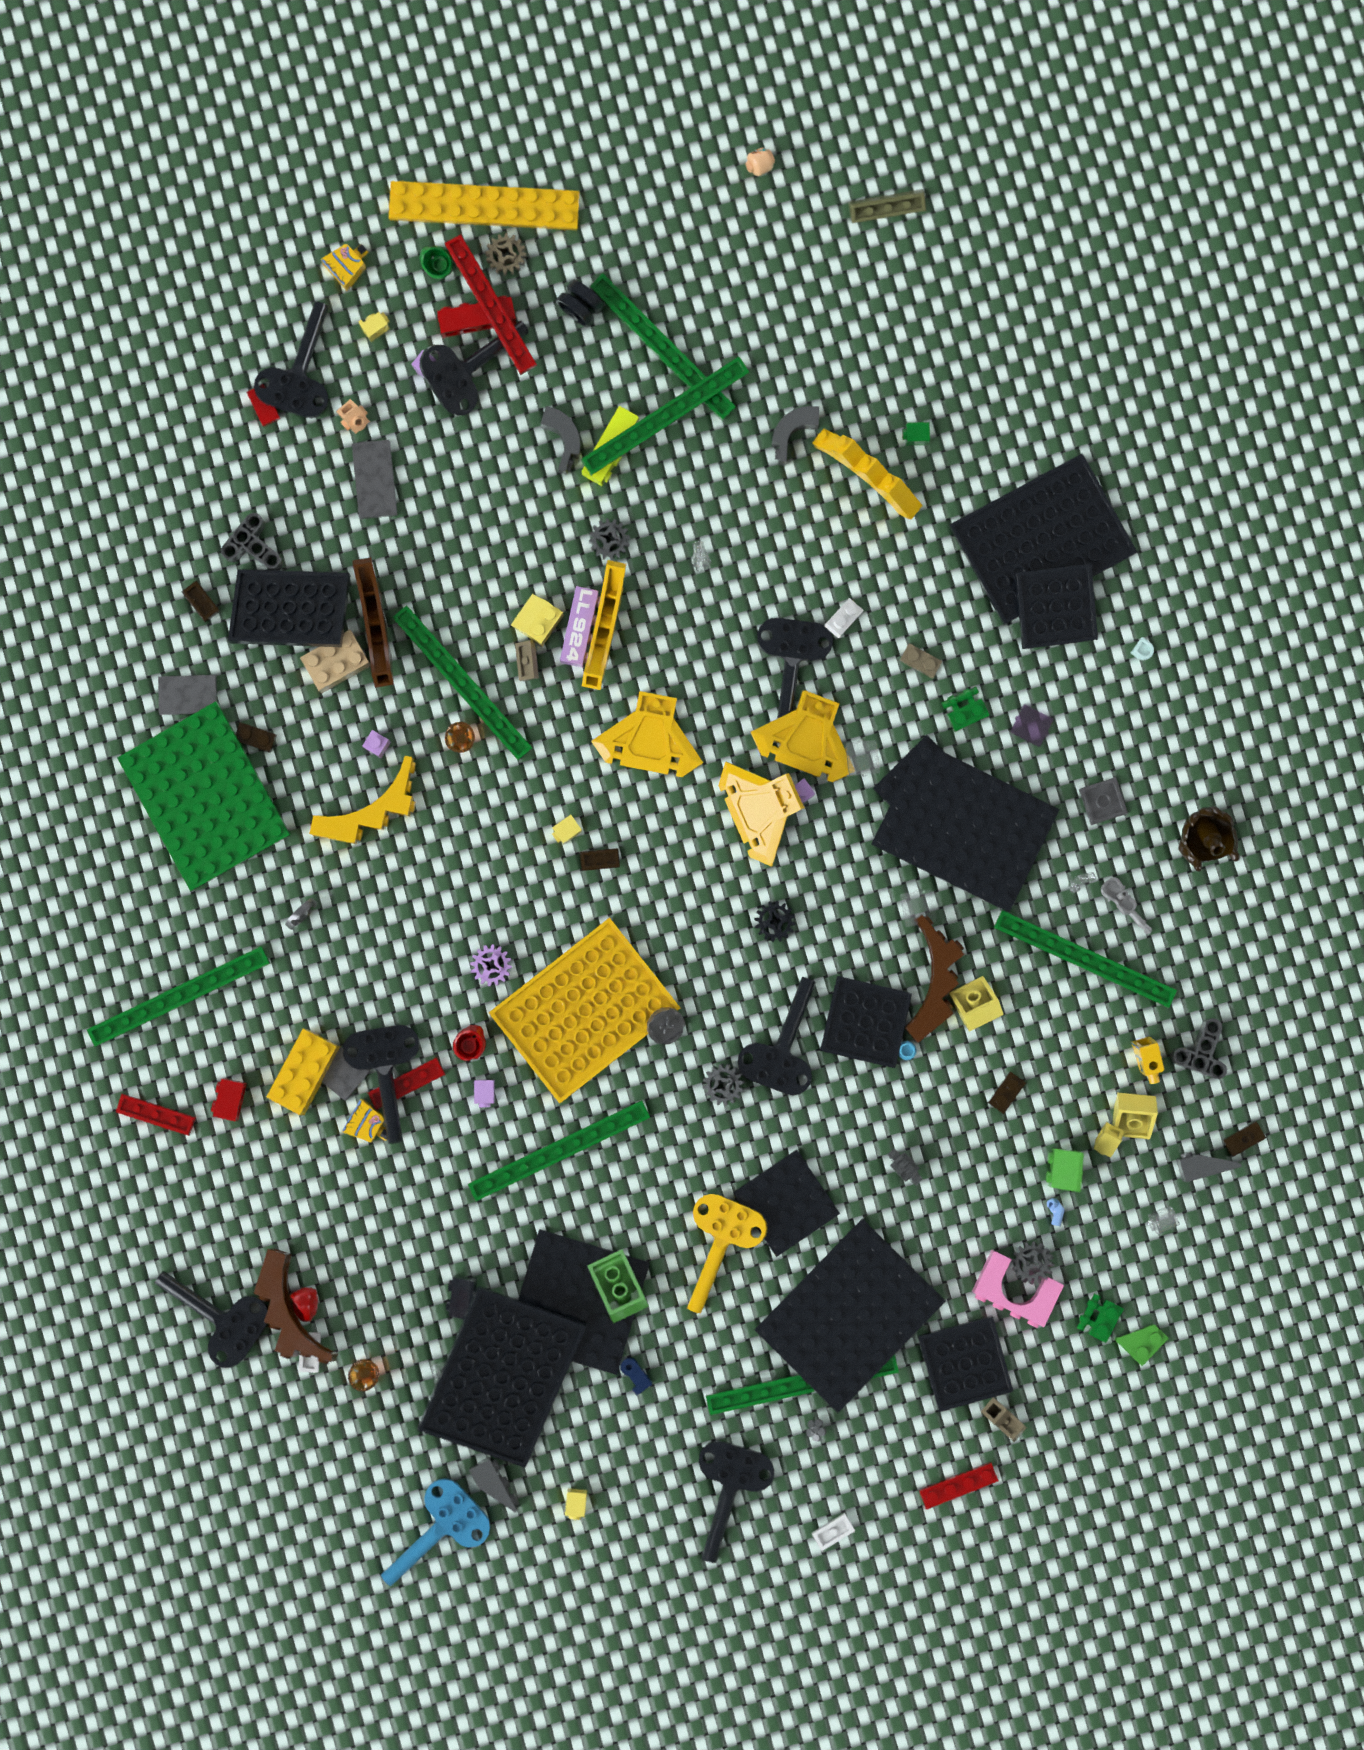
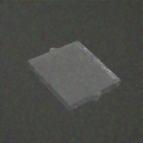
M861 739L858 742L845 743L849 776L862 775L865 777L867 774L880 773L876 740L863 741Z
M931 889L914 890L910 893L900 894L905 927L916 926L917 923L914 919L921 914L924 917L927 915L933 923L937 922Z

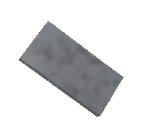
M390 440L352 443L359 519L398 516Z

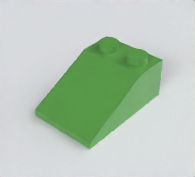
M1052 1148V1152L1048 1153V1163H1050V1171L1046 1172V1183H1048V1186L1081 1192L1084 1153L1076 1150Z
M623 1249L587 1266L613 1323L649 1307Z

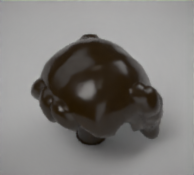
M1210 806L1192 813L1185 821L1178 850L1194 866L1196 871L1200 872L1202 870V863L1217 860L1228 855L1233 861H1239L1238 837L1236 829L1233 828V818L1218 807Z

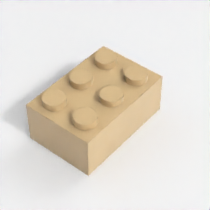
M351 630L344 632L342 647H318L300 657L321 694L371 666Z

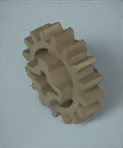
M505 233V237L502 238L498 234L497 240L491 239L492 245L487 244V248L490 251H485V255L488 257L486 261L487 264L491 263V270L496 268L497 274L503 271L504 276H506L507 272L510 271L514 275V269L520 271L519 265H525V261L522 259L527 258L526 253H524L526 250L525 245L520 246L522 241L521 239L515 241V235L509 238L508 233ZM514 246L518 250V255L515 252H513ZM507 252H509V255L503 257L502 253L506 254ZM493 254L499 257L498 262L494 260Z

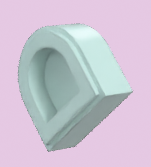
M1141 637L1131 651V654L1139 660H1147L1152 657L1154 647L1149 641Z

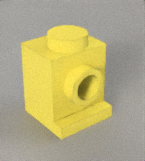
M380 312L370 314L365 319V322L362 320L358 321L371 342L390 329L387 324L390 321L384 312L381 314Z

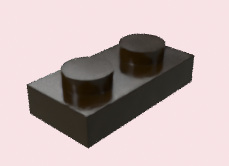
M242 722L239 723L236 731V736L240 743L271 753L277 737L274 733Z
M1009 1071L987 1103L1004 1114L1026 1082Z

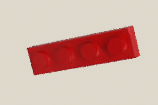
M988 1462L922 1488L919 1492L927 1510L998 1482V1478L992 1463Z

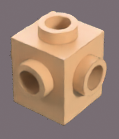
M351 399L336 411L343 419L341 424L347 431L351 429L355 434L362 431L370 422L366 417L367 411L361 405L357 406Z

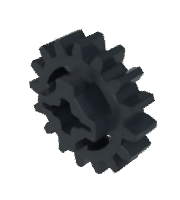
M769 901L768 907L761 906L762 912L757 910L756 913L760 916L759 918H754V921L759 923L755 928H760L761 930L758 935L765 934L764 940L770 937L771 942H774L775 938H778V941L781 942L782 936L785 938L789 937L787 932L793 933L794 930L790 927L796 925L795 922L791 921L795 915L789 914L792 910L791 908L785 909L786 903L779 906V901H776L775 905H772L771 901ZM775 909L783 911L786 915L781 916L777 914ZM768 911V919L762 921L763 915ZM773 915L776 919H780L777 929L774 924H770ZM788 922L786 929L782 932V924ZM764 928H771L775 934L768 933Z

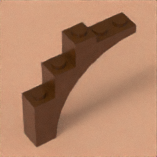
M372 557L352 560L364 616L371 674L375 688L394 685L392 654L388 642L382 594Z
M922 914L914 920L923 932L928 944L931 958V979L922 1006L915 1017L905 1026V1030L917 1043L954 1014L951 1011L953 1006L947 999L943 1001L942 998L959 985L957 981L958 976L952 969L948 971V968L964 955L962 951L964 947L958 940L954 942L953 939H950L945 943L944 940L946 938L940 930L936 932L932 927L934 924L927 915L924 917Z
M269 1248L254 1294L259 1295V1299L270 1302L264 1322L270 1324L269 1327L272 1329L281 1330L274 1351L279 1352L280 1356L286 1359L298 1356L300 1352L301 1356L311 1358V1356L317 1357V1361L324 1364L336 1361L338 1353L316 1341L302 1326L295 1314L288 1288V1269L292 1254L276 1248Z

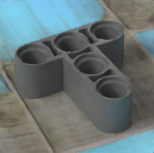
M257 513L247 515L221 548L222 556L231 563L237 562L247 552L269 570L278 571L283 565L281 557L257 538L265 528L264 520ZM254 519L260 520L257 527H251V522ZM241 534L248 535L246 541H239V537ZM258 545L262 546V551L255 554L254 548ZM234 548L236 550L235 554L228 557L227 551ZM276 557L277 563L272 566L269 565V559Z
M1213 1018L1204 1020L1192 1051L1186 1048H1175L1170 1053L1171 1061L1178 1066L1210 1078L1221 1079L1227 1074L1226 1065L1212 1059L1222 1031L1221 1022ZM1210 1022H1213L1216 1026L1215 1031L1212 1033L1208 1030ZM1207 1040L1209 1048L1204 1051L1201 1048V1043ZM1179 1051H1182L1185 1056L1182 1062H1179L1176 1058ZM1197 1058H1200L1203 1062L1202 1067L1199 1069L1194 1064ZM1215 1065H1218L1221 1069L1218 1075H1214L1212 1071Z

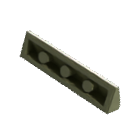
M922 189L848 202L852 223L926 211L925 193Z

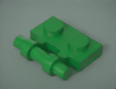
M976 686L971 689L967 688L963 690V693L956 696L947 697L948 700L941 702L944 709L951 707L953 712L947 714V717L954 732L990 716L982 698L977 701L973 699V696L979 693ZM967 700L968 705L959 709L957 703Z
M1094 1293L1092 1299H1089L1087 1302L1088 1306L1084 1314L1079 1318L1080 1322L1077 1328L1084 1331L1086 1325H1089L1091 1328L1088 1334L1107 1343L1123 1308L1106 1299L1102 1306L1099 1305L1098 1302L1101 1296ZM1096 1309L1099 1312L1095 1320L1092 1321L1090 1320V1318L1094 1310Z

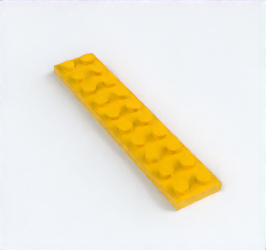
M391 181L389 220L578 230L579 191Z

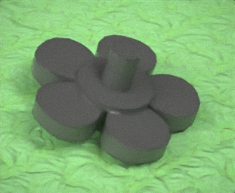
M821 1419L816 1421L809 1420L807 1425L811 1429H807L806 1434L808 1437H812L813 1441L818 1442L821 1440V1436L826 1435V1429L822 1427L823 1421Z

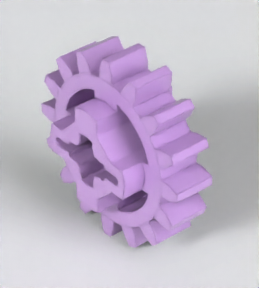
M485 945L484 951L477 949L479 955L472 956L475 962H471L470 965L475 966V969H472L471 973H477L475 979L481 978V984L488 981V986H491L492 982L497 986L499 985L498 980L506 981L504 975L510 976L507 969L512 968V966L508 965L511 958L505 957L508 954L507 951L501 953L502 947H498L495 950L494 945H491L490 949ZM487 953H493L489 958L485 959L482 957ZM500 956L503 959L504 968L499 964ZM492 960H494V965L497 968H499V970L491 969L489 971V967L483 961L492 962ZM479 963L483 965V974L479 971ZM497 972L500 974L496 978H489L493 973Z

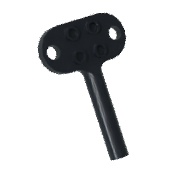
M318 301L314 302L298 352L290 370L270 367L258 373L254 381V390L261 402L303 418L312 419L319 417L325 412L329 401L327 391L321 383L308 378L306 373L329 308L328 305ZM267 379L270 383L267 388H261L259 382ZM315 398H322L324 400L323 405L320 407L313 404Z
M521 320L514 325L521 338L529 333L527 326ZM496 337L471 356L461 361L451 348L445 345H432L427 347L420 357V370L443 408L453 415H465L475 408L478 401V392L471 379L472 373L503 352L505 348L499 337ZM433 350L438 353V358L435 361H431L429 357L430 352ZM462 399L468 401V407L464 410L460 408V401Z
M771 618L759 627L757 643L760 649L767 655L780 657L784 660L777 719L794 711L800 662L819 661L825 658L831 651L833 638L830 631L822 624L784 618ZM769 631L772 634V638L769 641H764L761 638L762 632ZM819 639H827L829 645L826 648L819 647Z
M805 977L801 978L779 1038L774 1046L753 1043L741 1050L737 1063L739 1071L744 1077L788 1095H798L807 1090L812 1079L811 1069L805 1061L793 1056L790 1050L814 990L815 981ZM745 1053L752 1054V1063L745 1064L742 1061V1056ZM799 1074H804L807 1077V1082L804 1085H799L796 1082V1077Z
M405 1025L359 1031L351 1034L343 1045V1056L350 1067L356 1070L374 1069L377 1072L388 1144L403 1142L393 1067L414 1059L420 1046L417 1034L412 1028ZM407 1038L415 1040V1045L412 1048H407L404 1045ZM352 1047L357 1048V1056L353 1058L348 1057L347 1051Z
M162 1271L155 1281L156 1285L215 1325V1332L208 1343V1354L210 1359L222 1368H231L238 1365L246 1357L267 1326V1323L264 1322L268 1311L267 1304L256 1296L243 1297L228 1312H223L165 1271ZM257 1302L260 1305L258 1313L251 1311V1303ZM219 1351H224L227 1354L226 1361H220L217 1358Z
M718 1440L709 1442L702 1448L698 1461L702 1473L709 1479L717 1481L722 1485L701 1557L702 1560L710 1563H716L737 1491L741 1489L752 1492L765 1490L772 1483L775 1471L773 1463L767 1455ZM705 1453H712L714 1460L706 1463L703 1460V1456ZM763 1469L770 1472V1476L766 1480L759 1477V1472Z

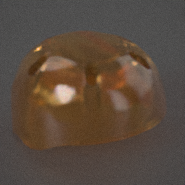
M465 722L451 724L445 733L447 747L457 753H464L470 750L475 741L472 727Z
M358 1360L349 1370L348 1381L355 1390L368 1391L376 1386L379 1380V1368L370 1360Z

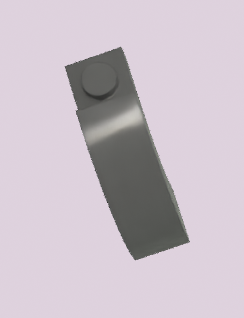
M546 406L540 423L541 428L555 432L563 439L565 448L558 470L559 473L566 475L568 470L571 471L574 459L571 458H580L581 444L579 433L573 421L566 414Z
M805 406L794 409L780 420L775 428L772 439V446L779 447L775 448V459L778 460V465L786 466L787 442L793 433L802 429L818 430L819 406Z

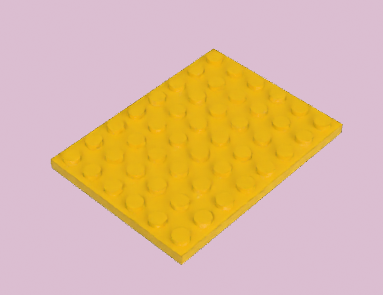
M609 917L492 1009L489 1014L560 1104L648 1035L647 1022L656 1010L671 1007L678 1011L680 1006Z

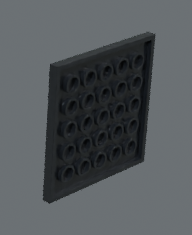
M539 1229L518 1300L585 1324L586 1329L572 1362L617 1375L635 1313L613 1323L587 1267L615 1253V1251ZM625 1255L642 1290L650 1262Z

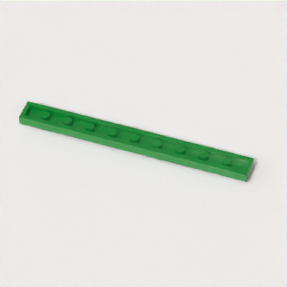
M603 273L589 286L688 388L706 378ZM722 392L704 402L721 421L736 408Z
M738 356L581 459L589 474L591 476L749 374V370Z
M407 605L392 617L518 761L533 749Z
M1001 910L993 927L1167 1008H1170L1177 990L1003 910Z
M260 946L87 1029V1032L94 1047H97L269 965L270 961L263 947Z
M641 1100L468 1183L469 1189L475 1201H478L649 1119L648 1111Z
M894 1355L873 1378L899 1373L896 1356ZM797 1374L705 1396L709 1414L714 1415L815 1392V1390Z

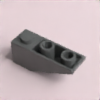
M489 1456L470 1467L469 1472L479 1489L513 1512H517L519 1501L515 1494L511 1495L508 1489L510 1484L505 1476H501L499 1472L501 1467L496 1459L493 1460Z

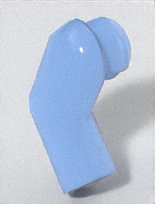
M1051 1198L1047 1201V1207L1054 1214L1051 1224L1061 1227L1065 1210L1059 1200Z

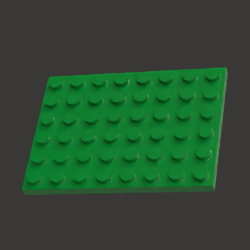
M217 701L117 757L190 891H194L291 835Z

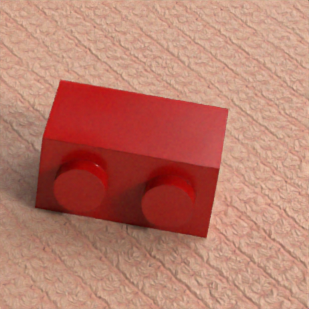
M222 1078L221 1082L218 1081L215 1090L218 1093L217 1099L213 1101L211 1106L213 1117L238 1121L247 1083Z

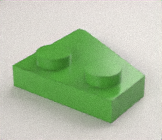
M1151 1324L1143 1329H1137L1121 1337L1118 1336L1114 1340L1143 1366L1169 1338L1155 1324Z

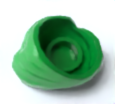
M436 245L424 247L420 252L421 266L430 277L439 280L451 274L454 267L453 258L447 249Z

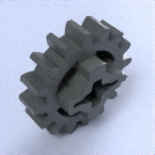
M606 518V523L603 524L600 520L599 527L593 526L595 532L589 533L593 537V539L589 540V544H594L591 550H597V557L602 554L603 560L609 556L610 560L613 561V556L616 555L619 559L620 552L626 553L624 547L630 546L626 542V540L630 539V536L625 535L628 529H622V522L617 525L616 519L610 523L609 519ZM605 528H609V529H608L607 531H605V532H600L601 530H603V529H605ZM616 530L620 532L622 539L617 537ZM612 536L614 541L607 543L605 538ZM597 540L602 542L603 550L598 546ZM614 547H619V548L616 549L615 551H611V552H610V550H611L612 548H614Z
M719 1064V1069L713 1066V1072H706L709 1077L703 1078L707 1085L702 1088L708 1090L705 1096L711 1095L710 1102L717 1100V1105H720L723 1101L724 1105L727 1106L729 1100L732 1104L736 1102L734 1097L741 1098L739 1092L744 1091L741 1084L745 1083V1081L739 1079L742 1073L736 1074V1067L731 1070L730 1064H727L725 1068L723 1064ZM722 1072L729 1073V1074L732 1075V1076H731V1077L724 1076V1074H723ZM713 1077H714V1079H715L714 1087H712V1079H713ZM730 1080V1082L727 1083L728 1085H726L723 1088L717 1089V1087H719L720 1084H722V1082H727ZM734 1082H736L735 1091L732 1089ZM716 1093H722L724 1097H720Z
M893 1149L887 1154L893 1162L890 1166L905 1182L910 1180L914 1185H917L923 1180L917 1172L920 1168L905 1152L900 1154Z
M1033 1241L1030 1246L1026 1242L1025 1248L1019 1246L1020 1252H1014L1017 1258L1011 1260L1016 1265L1012 1267V1270L1017 1272L1016 1276L1021 1278L1024 1283L1028 1281L1033 1285L1034 1280H1036L1040 1284L1041 1278L1047 1280L1046 1274H1052L1049 1268L1055 1265L1050 1262L1054 1257L1049 1254L1050 1250L1048 1248L1044 1249L1045 1246L1042 1243L1037 1245ZM1028 1261H1030V1262H1036L1038 1265H1036V1264H1034V1265L1031 1264V1265H1030V1263H1029Z

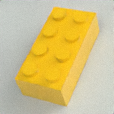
M303 1028L266 1097L298 1115H305L340 1046Z

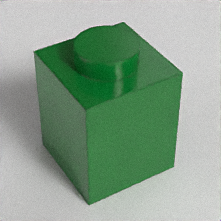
M906 423L905 429H902V440H905L906 446L928 445L930 442V423Z

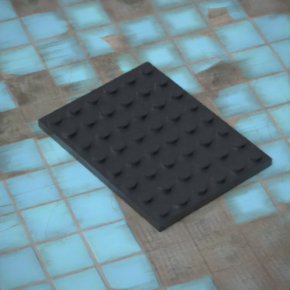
M1083 453L949 524V528L1003 625L1019 617L1015 581L1016 572L1090 563L1092 577L1138 553Z
M922 741L871 845L1009 913L1060 809Z
M861 1219L754 1330L839 1413L946 1300L870 1225Z
M478 1285L417 1427L418 1431L526 1468L586 1329V1325Z

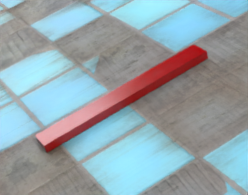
M460 234L446 242L447 250L519 374L522 375L536 367V362L462 235Z

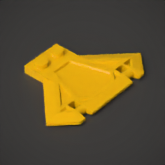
M804 690L796 710L751 731L761 756L768 758L769 753L775 754L774 761L820 777L821 773L828 774L827 781L830 782L855 772L833 724L839 703ZM773 742L779 743V746H773ZM826 761L831 763L830 767L825 765Z
M639 691L636 711L591 741L604 761L612 764L613 758L621 760V766L667 775L669 769L677 770L676 776L684 777L703 764V761L674 719L677 698ZM615 746L623 747L622 752L615 751ZM671 757L679 758V762H671Z
M725 762L718 786L720 791L726 790L728 797L724 800L743 843L749 842L752 848L747 851L749 857L772 867L787 817L804 809L791 776L787 773L770 781L729 762Z

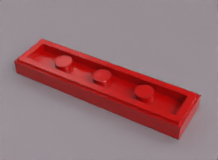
M437 1057L394 1079L397 1099L446 1075ZM379 1087L368 1092L375 1109L381 1108L382 1102Z
M121 1094L116 1113L190 1136L196 1119L194 1116L126 1094Z

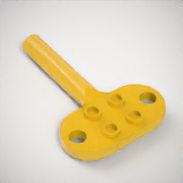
M717 1194L704 1195L698 1199L693 1210V1217L697 1226L711 1234L714 1238L687 1306V1309L701 1314L728 1246L735 1244L744 1248L756 1247L762 1243L767 1233L766 1220L762 1214ZM702 1204L708 1206L709 1211L706 1215H702L699 1212V1207ZM754 1227L761 1229V1236L759 1238H755L752 1235Z

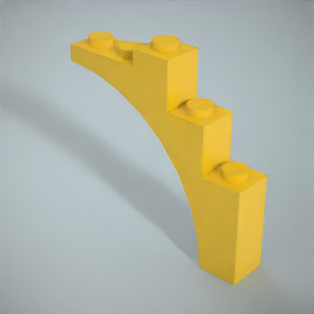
M823 429L812 442L817 449L835 458L867 482L899 515L911 520L923 506L901 478L888 473L879 460L866 454L854 439L845 435L839 436Z
M607 561L596 623L583 673V687L601 690L622 599L627 565L625 563Z
M404 756L401 769L393 784L371 805L357 812L342 816L326 817L313 815L309 834L357 845V841H361L363 830L360 829L361 826L383 830L384 826H388L389 816L387 812L410 817V813H414L416 802L413 801L414 798L407 795V792L410 793L412 788V781H410L411 773L414 774L416 769L413 757Z

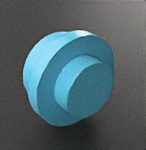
M910 1041L901 1042L898 1056L903 1060L914 1058L916 1046Z

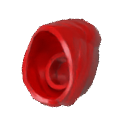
M470 1025L461 1030L453 1042L454 1054L464 1061L478 1059L486 1047L484 1030L478 1025Z
M304 1287L292 1293L290 1298L298 1319L302 1322H310L317 1313V1291L312 1287Z

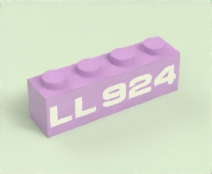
M576 586L560 663L581 668L586 663L589 653L587 652V647L591 645L593 636L591 629L592 626H595L597 618L595 610L599 608L601 598L599 591Z

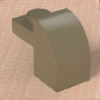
M994 1397L981 1411L984 1416L1013 1442L1027 1429L1015 1415Z

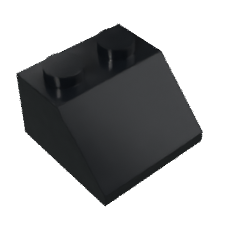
M454 1275L453 1280H449L448 1291L451 1292V1299H447L446 1311H449L450 1317L464 1320L476 1292L477 1277Z

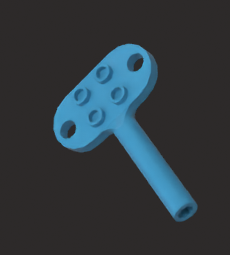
M447 1478L437 1479L426 1490L425 1506L434 1517L435 1523L381 1574L382 1579L389 1586H392L445 1535H450L460 1545L469 1548L482 1544L488 1537L490 1531L489 1518L454 1480ZM433 1487H441L443 1494L435 1496L432 1493ZM475 1529L481 1530L483 1533L482 1538H473L472 1531Z

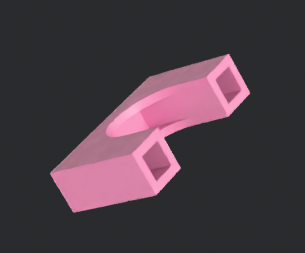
M991 1250L972 1290L976 1294L975 1298L982 1302L989 1300L993 1302V1307L1001 1311L1005 1308L1011 1311V1316L1019 1320L1021 1317L1028 1319V1324L1036 1328L1039 1325L1045 1327L1064 1285L1047 1277V1280L1042 1278L1031 1299L1023 1303L1010 1302L1005 1298L1001 1284L1012 1259Z

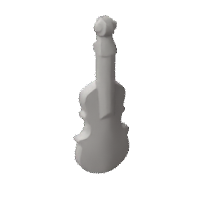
M1115 877L1107 880L1101 886L1102 895L1109 902L1113 901L1123 915H1129L1140 928L1144 929L1145 934H1150L1152 928L1135 911L1137 902L1124 890L1126 886L1122 885L1121 881Z

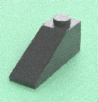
M1192 1152L1180 1154L1181 1158L1176 1159L1183 1182L1197 1180L1242 1167L1241 1163L1192 1154Z

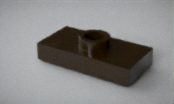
M197 580L181 591L205 623L220 612L219 608Z
M618 848L580 852L582 871L620 868Z
M1254 1121L1222 1141L1231 1157H1234L1266 1139L1257 1121Z

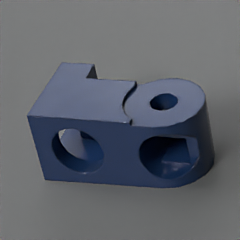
M627 1357L622 1361L621 1371L624 1375L629 1376L635 1384L632 1391L636 1396L652 1385L653 1382L634 1358Z

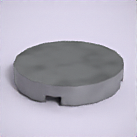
M313 898L308 899L290 916L285 925L290 930L294 929V926H298L310 915L312 911L310 908L312 906L315 908L317 902Z
M671 1007L656 1010L647 1022V1032L650 1038L655 1043H664L665 1045L678 1040L685 1027L683 1016Z

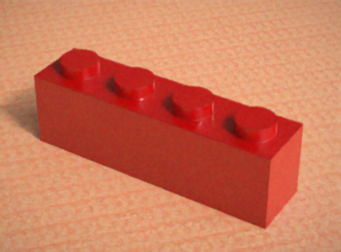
M506 295L499 296L498 299L512 323L516 324L512 297ZM462 303L459 307L455 308L446 306L437 311L442 338L493 329L479 303Z

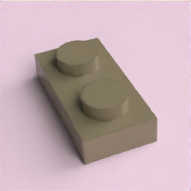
M529 640L515 643L519 681L524 682L538 679L535 641Z
M910 643L899 660L932 679L942 663L941 660Z

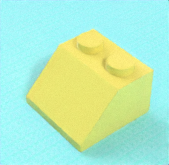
M532 594L511 626L543 647L564 614L549 602Z
M983 976L949 992L969 1032L1004 1015L998 998Z
M1117 1093L1112 1125L1123 1130L1122 1137L1151 1138L1158 1114L1156 1096Z

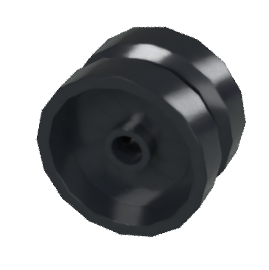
M572 279L566 286L568 293H561L556 299V303L575 322L584 327H589L594 321L593 314H599L605 305L586 285Z

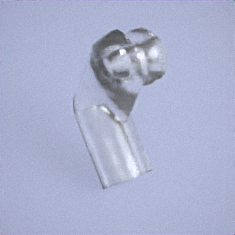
M1094 872L1079 874L1068 884L1070 892H1079L1081 890L1080 884L1095 881Z

